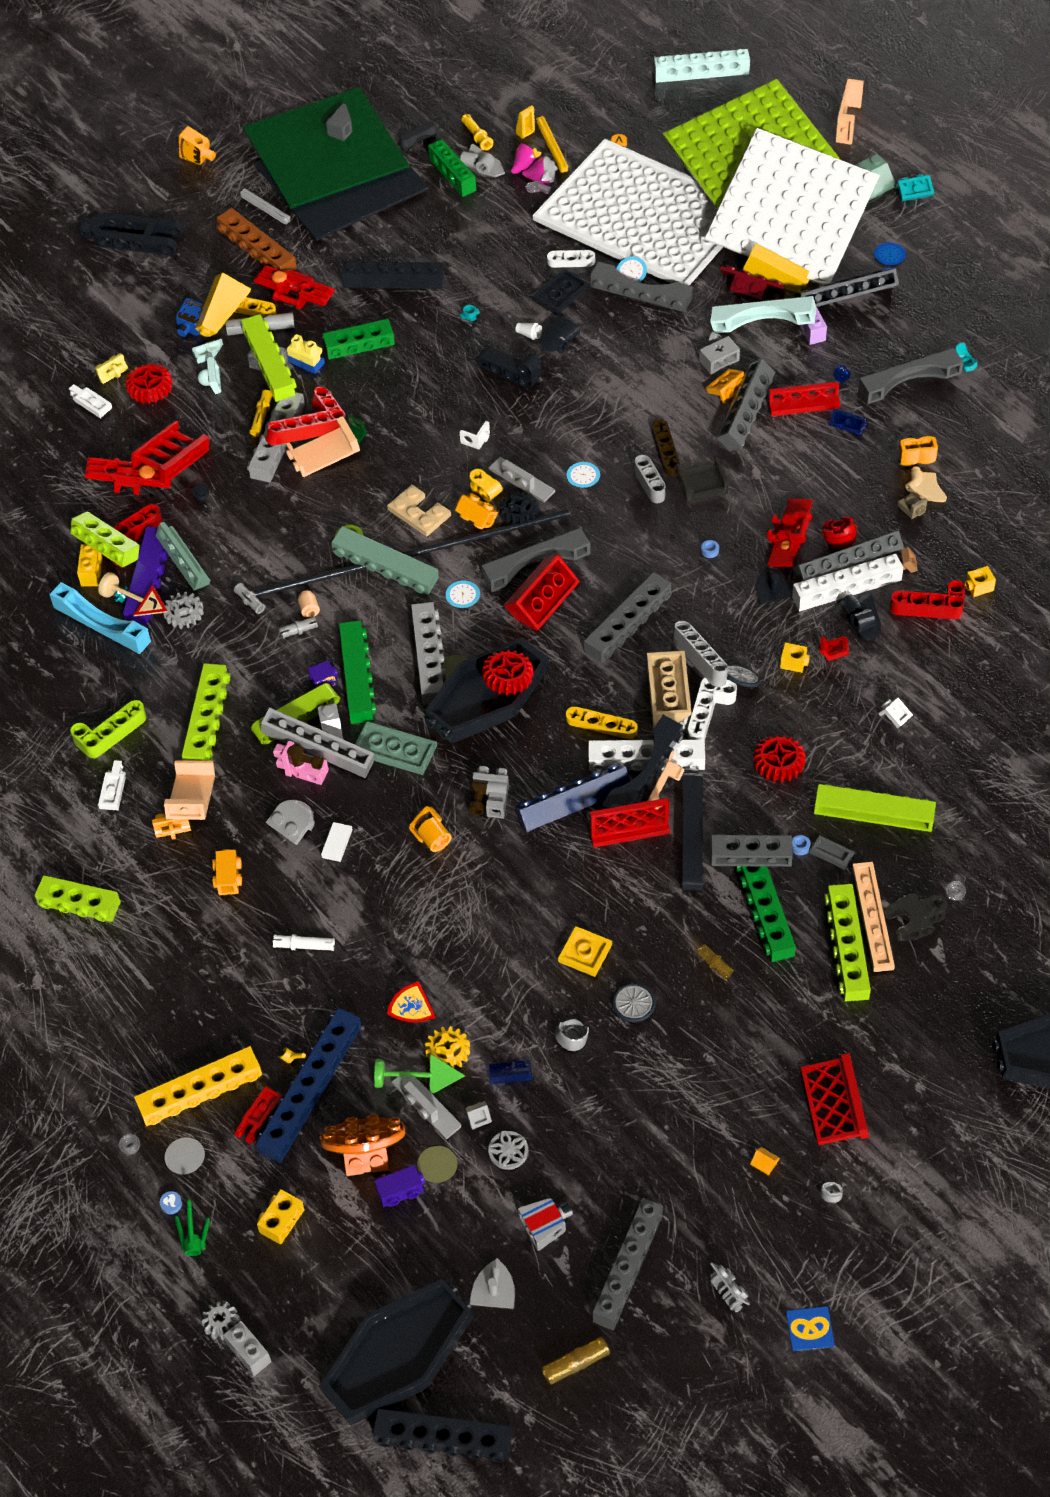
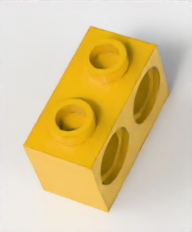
M81 544L77 574L81 586H99L103 556L87 544Z
M280 1190L277 1195L271 1198L266 1212H262L258 1217L257 1226L259 1233L281 1245L304 1212L303 1202L289 1193ZM283 1205H290L288 1209H280ZM272 1222L278 1223L275 1227H268Z

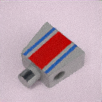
M550 1198L518 1208L519 1219L537 1251L566 1231L564 1219L573 1215L568 1203L557 1208Z

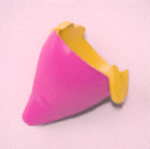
M520 143L516 149L511 173H521L523 170L530 168L540 159L541 152H538L536 148L531 149L527 145Z

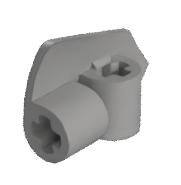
M471 144L469 152L463 151L460 160L467 167L475 168L481 174L493 177L505 174L498 159L474 144Z

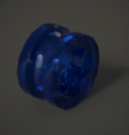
M844 365L837 367L833 372L834 378L839 383L848 380L851 374Z

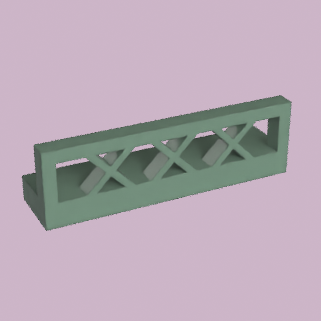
M165 522L160 523L156 537L192 589L195 591L209 585L211 580L173 526L168 527Z

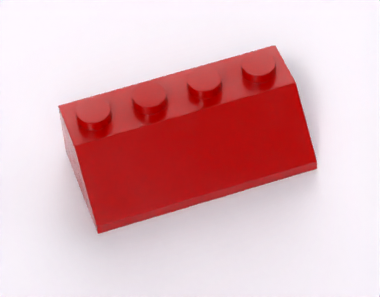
M559 554L548 556L504 606L514 619L534 630H539L580 581Z

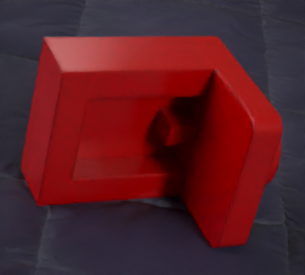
M824 636L820 637L819 651L828 661L850 655L846 636L827 641Z

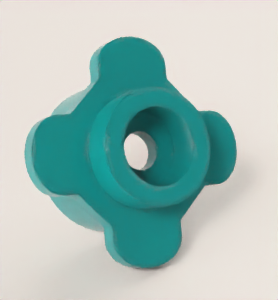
M466 305L460 317L475 321L477 314L480 312L474 305Z
M124 586L123 588H122V587H119V588L124 589V590H126V591L129 592V590H127V587H126V586ZM117 591L114 594V600L123 603L128 597Z

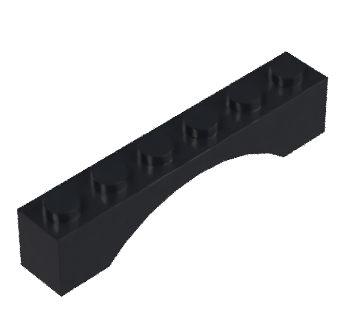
M664 714L653 729L654 748L647 766L632 781L612 789L602 803V810L640 803L645 788H650L654 781V775L661 772L664 760L666 758L669 759L671 752L674 751L673 747L675 744H679L684 737L682 724Z

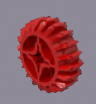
M148 363L145 366L142 364L141 367L135 366V370H130V374L127 375V393L136 402L141 401L142 404L148 402L149 405L151 402H155L157 404V400L163 401V398L168 397V393L171 392L173 384L171 374L167 368H163L162 365L157 366L156 363L153 365Z
M509 649L507 652L502 650L499 653L494 652L492 656H488L487 660L484 661L482 669L483 680L487 688H491L492 692L498 691L499 695L502 692L506 696L509 693L515 695L516 691L522 693L523 689H527L532 682V662H529V658L524 657L523 653L517 654L516 650L514 652H510Z
M776 734L775 738H772L769 735L767 740L762 739L761 744H757L753 763L760 776L766 775V780L772 778L774 783L777 780L783 783L784 779L790 782L792 777L797 778L798 773L801 774L803 771L806 755L803 752V746H799L798 741L793 742L792 737L787 739L785 734L782 737Z

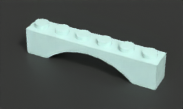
M813 296L715 306L712 307L710 322L715 333L731 332L748 322L765 318L784 319L797 325L815 323L816 305Z

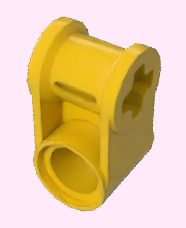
M474 469L471 471L470 488L485 501L490 502L502 492L501 484L483 470Z

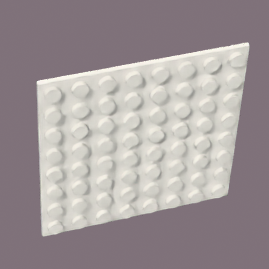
M757 128L705 240L748 257L755 244H758L810 271L807 276L809 281L819 285L829 284L836 273L880 175Z

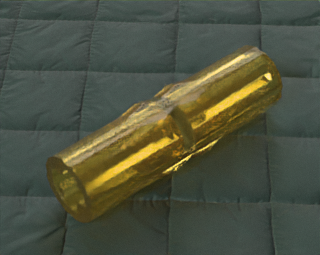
M600 1337L583 1347L566 1353L563 1357L542 1367L548 1383L551 1385L609 1355L610 1351L605 1340Z

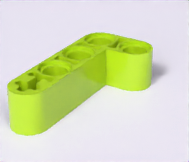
M138 700L131 701L94 730H91L84 723L74 724L70 729L74 744L89 758L99 757L146 721L144 705Z

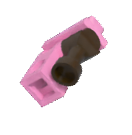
M288 741L286 746L277 744L274 749V756L278 757L276 765L278 768L284 769L286 776L291 777L293 774L297 778L322 785L329 771L324 755L315 754L311 756L306 754L300 745L296 746L291 741Z

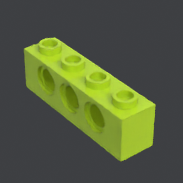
M88 511L72 518L70 534L122 568L138 560L139 544Z
M44 875L35 893L37 903L42 908H53L63 913L70 912L80 917L88 916L101 922H113L121 903L118 893L115 891Z

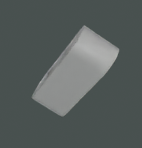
M637 456L635 458V475L653 503L663 502L665 500V483L648 456Z

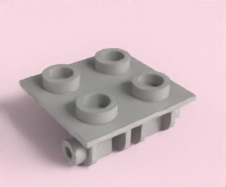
M711 1263V1266L716 1271L710 1275L711 1283L718 1290L719 1294H723L722 1298L730 1309L738 1312L742 1309V1303L750 1305L747 1300V1292L742 1286L738 1287L734 1282L736 1279L734 1274L722 1265L718 1266Z

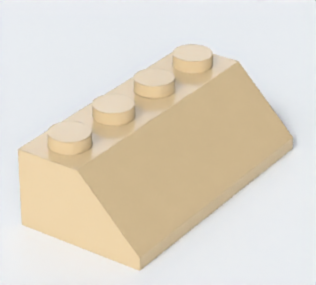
M685 651L647 653V673L653 728L663 714L679 723L691 715Z

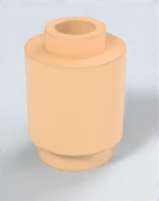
M303 591L299 594L298 604L302 615L306 618L315 617L320 611L315 595L311 591Z

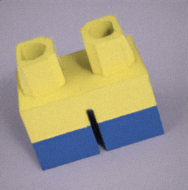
M297 334L291 339V344L287 348L289 363L303 367V369L314 374L325 363L324 358L320 357L322 348L316 346L315 342H306L302 340V336Z

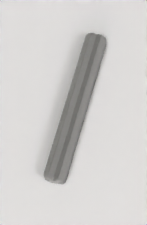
M244 188L240 192L242 198L283 224L290 222L289 215Z

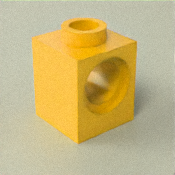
M986 566L967 572L965 587L967 591L971 592L973 597L994 591L996 579L989 567Z
M785 643L780 668L802 673L804 666H808L810 655H807V647Z

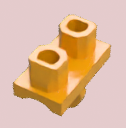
M158 814L152 820L156 838L171 835L173 840L176 839L175 834L191 831L188 819H166V815Z

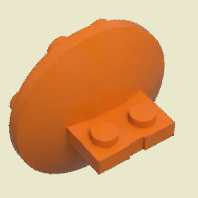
M377 1114L368 1115L366 1119L350 1117L345 1119V1123L325 1127L324 1132L320 1136V1142L324 1149L344 1154L346 1176L364 1174L365 1172L388 1171L389 1165L386 1148L405 1136V1125L400 1121V1118H379Z

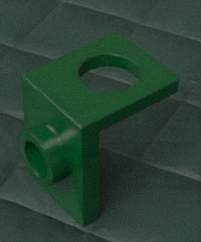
M349 415L350 429L359 444L367 435L362 420Z

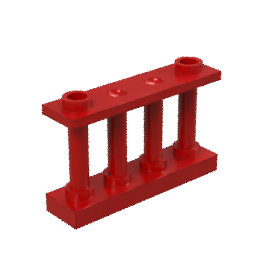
M175 421L144 445L133 451L131 455L132 468L135 469L144 463L158 470L160 482L166 484L209 451V437L203 434L194 440L180 433L179 422ZM177 438L189 444V446L183 448L171 441ZM165 446L178 454L171 456L160 449ZM156 455L167 462L162 465L150 459V457Z

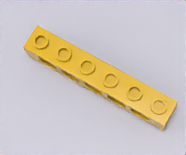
M249 1046L139 1094L134 1098L146 1126L155 1125L162 1119L176 1116L189 1107H196L205 1100L218 1097L221 1093L235 1090L239 1085L253 1082L262 1076V1072L252 1048ZM237 1069H242V1070H241L240 1072H238V1073H235V1072H234V1071L237 1070ZM219 1077H222V1078H223V1079L220 1080V1081H215V1079H217V1078H219ZM198 1086H204L203 1088L196 1090ZM180 1094L184 1095L181 1098H176ZM159 1103H165L163 1106L157 1107Z

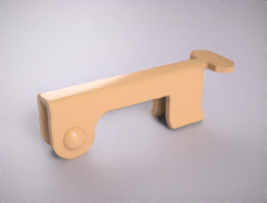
M674 751L671 752L648 801L660 799L659 794L668 776L677 781L680 780L684 768L670 762L674 757Z

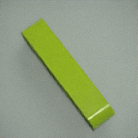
M325 683L276 711L306 723L319 715V706L335 703L337 705L340 697L330 684ZM263 717L252 725L251 730L262 744H268L275 739L261 733Z

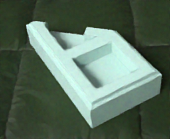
M222 339L192 348L197 363L205 362L209 357L215 358L223 345Z

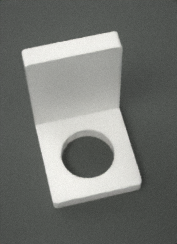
M485 421L477 435L461 430L460 443L480 449L489 438V422ZM464 436L471 438L473 442L467 441Z

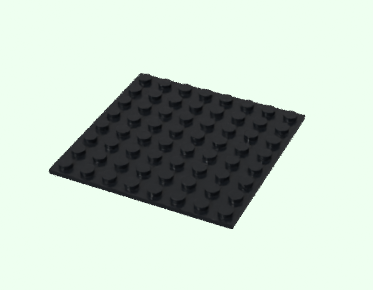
M262 160L254 162V166L289 207ZM410 166L291 208V211L317 241L427 191L429 187Z

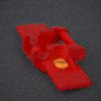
M788 499L782 519L779 520L776 515L772 516L771 521L775 529L773 533L772 530H768L767 538L774 546L768 566L793 567L797 551L801 547L800 544H803L806 540V530L813 517L810 513L813 503L812 499Z

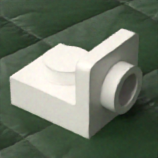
M899 698L894 701L890 699L881 706L883 710L878 713L880 716L886 714L897 728L913 716Z

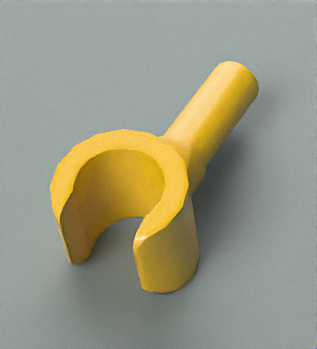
M286 1047L283 1049L285 1053L280 1056L282 1060L290 1064L296 1058H305L306 1054L294 1053Z

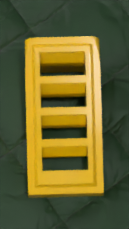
M533 106L519 113L516 134L522 139L535 132Z

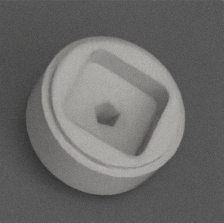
M827 1182L822 1185L821 1197L825 1201L835 1203L842 1199L843 1189L839 1184Z

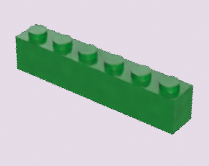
M361 621L339 623L351 724L365 723L366 721L373 722V714H376L375 702L371 703V699L374 698L373 687H369V683H373L372 673L367 670L371 668L370 657H366V654L369 653L368 642L364 643V639H367L366 627L362 628Z

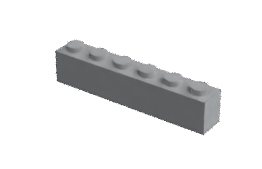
M272 708L268 709L261 722V733L286 744L288 741L294 742V745H300L304 752L313 756L315 754L324 755V760H327V762L366 778L374 763L373 752Z

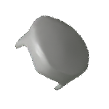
M577 1019L566 1020L563 1023L560 1022L556 1027L555 1038L563 1048L569 1051H577L586 1044L589 1027H585Z

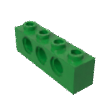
M442 139L428 145L429 160L462 197L476 191L475 175Z
M389 319L323 333L324 346L329 360L395 345Z

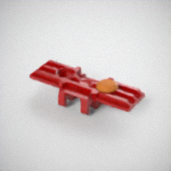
M267 265L263 267L254 279V283L276 290L273 294L274 301L279 300L294 305L297 309H301L306 304V301L325 306L335 292L334 288L314 282L311 276L293 270L282 271ZM293 290L298 293L299 299L297 300L286 295Z
M88 457L85 479L115 482L114 493H120L121 486L132 487L134 495L139 496L141 485L170 489L171 480L166 484L160 482L159 471L144 463L134 469L132 468V462L120 461L118 458L109 460ZM108 468L112 469L114 473H109L106 470Z

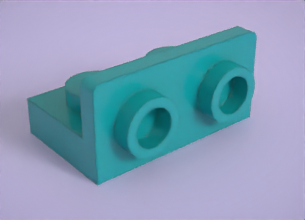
M921 174L911 179L908 177L901 178L895 186L896 190L899 189L901 202L934 195L930 175L924 176V174Z

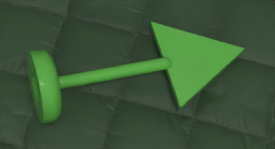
M431 1054L430 1072L385 1071L384 1060L376 1059L374 1082L375 1088H382L385 1076L429 1077L430 1093L434 1094L463 1078L465 1075Z

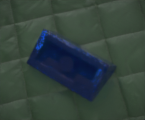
M834 409L829 426L862 436L869 421L866 418Z
M530 1060L489 1064L491 1084L532 1080Z

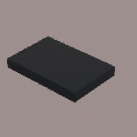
M564 268L532 296V301L558 316L590 288V283Z

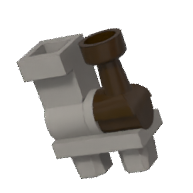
M479 766L477 773L474 772L472 789L474 801L469 804L468 811L473 815H482L484 812L483 797H489L486 804L487 817L504 819L509 790L507 769L498 768L496 775L489 774L488 767Z

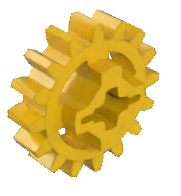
M451 1026L448 1031L441 1027L440 1033L434 1030V1037L428 1036L429 1042L425 1043L426 1057H429V1063L432 1054L453 1068L456 1064L462 1067L461 1061L467 1062V1055L470 1054V1042L467 1040L466 1034L460 1035V1029L454 1032Z

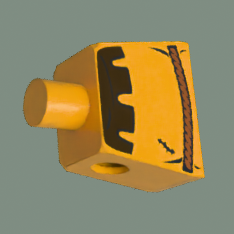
M187 126L179 135V157L199 165L206 159L214 160L216 152L209 149V139Z

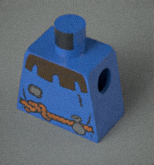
M186 298L176 315L177 333L180 336L185 337L188 333L196 336L200 335V332L195 328L204 304Z

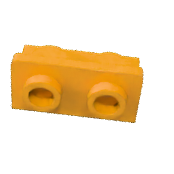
M728 369L706 387L707 392L720 396L722 403L727 404L735 398L745 376L744 372Z

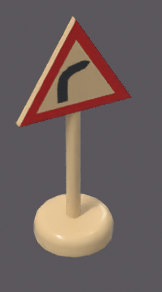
M114 573L105 574L99 583V594L105 598L113 596L117 591L141 602L133 616L168 612L153 585L145 598H141L119 588V579Z

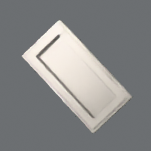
M333 822L321 854L322 858L341 862L352 833V826Z

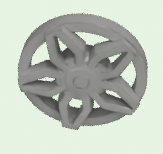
M502 1131L489 1144V1157L492 1163L501 1169L511 1170L518 1168L527 1159L528 1144L519 1133ZM510 1136L515 1137L516 1139H514V1140L511 1142V1137H510ZM504 1137H507V1142H504ZM523 1146L525 1147L524 1155L520 1152ZM492 1153L499 1155V1162L494 1158ZM510 1159L516 1161L514 1164L507 1165Z

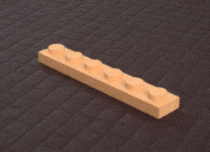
M873 862L853 864L852 869L873 971L894 970L895 965Z

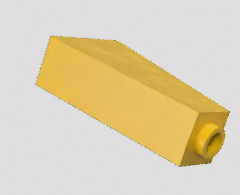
M755 244L742 270L750 272L751 276L754 277L758 275L763 276L770 282H773V280L783 283L785 289L799 292L801 287H806L809 281L807 276L810 272L758 244Z
M224 273L217 275L195 329L206 337L216 334L251 289Z

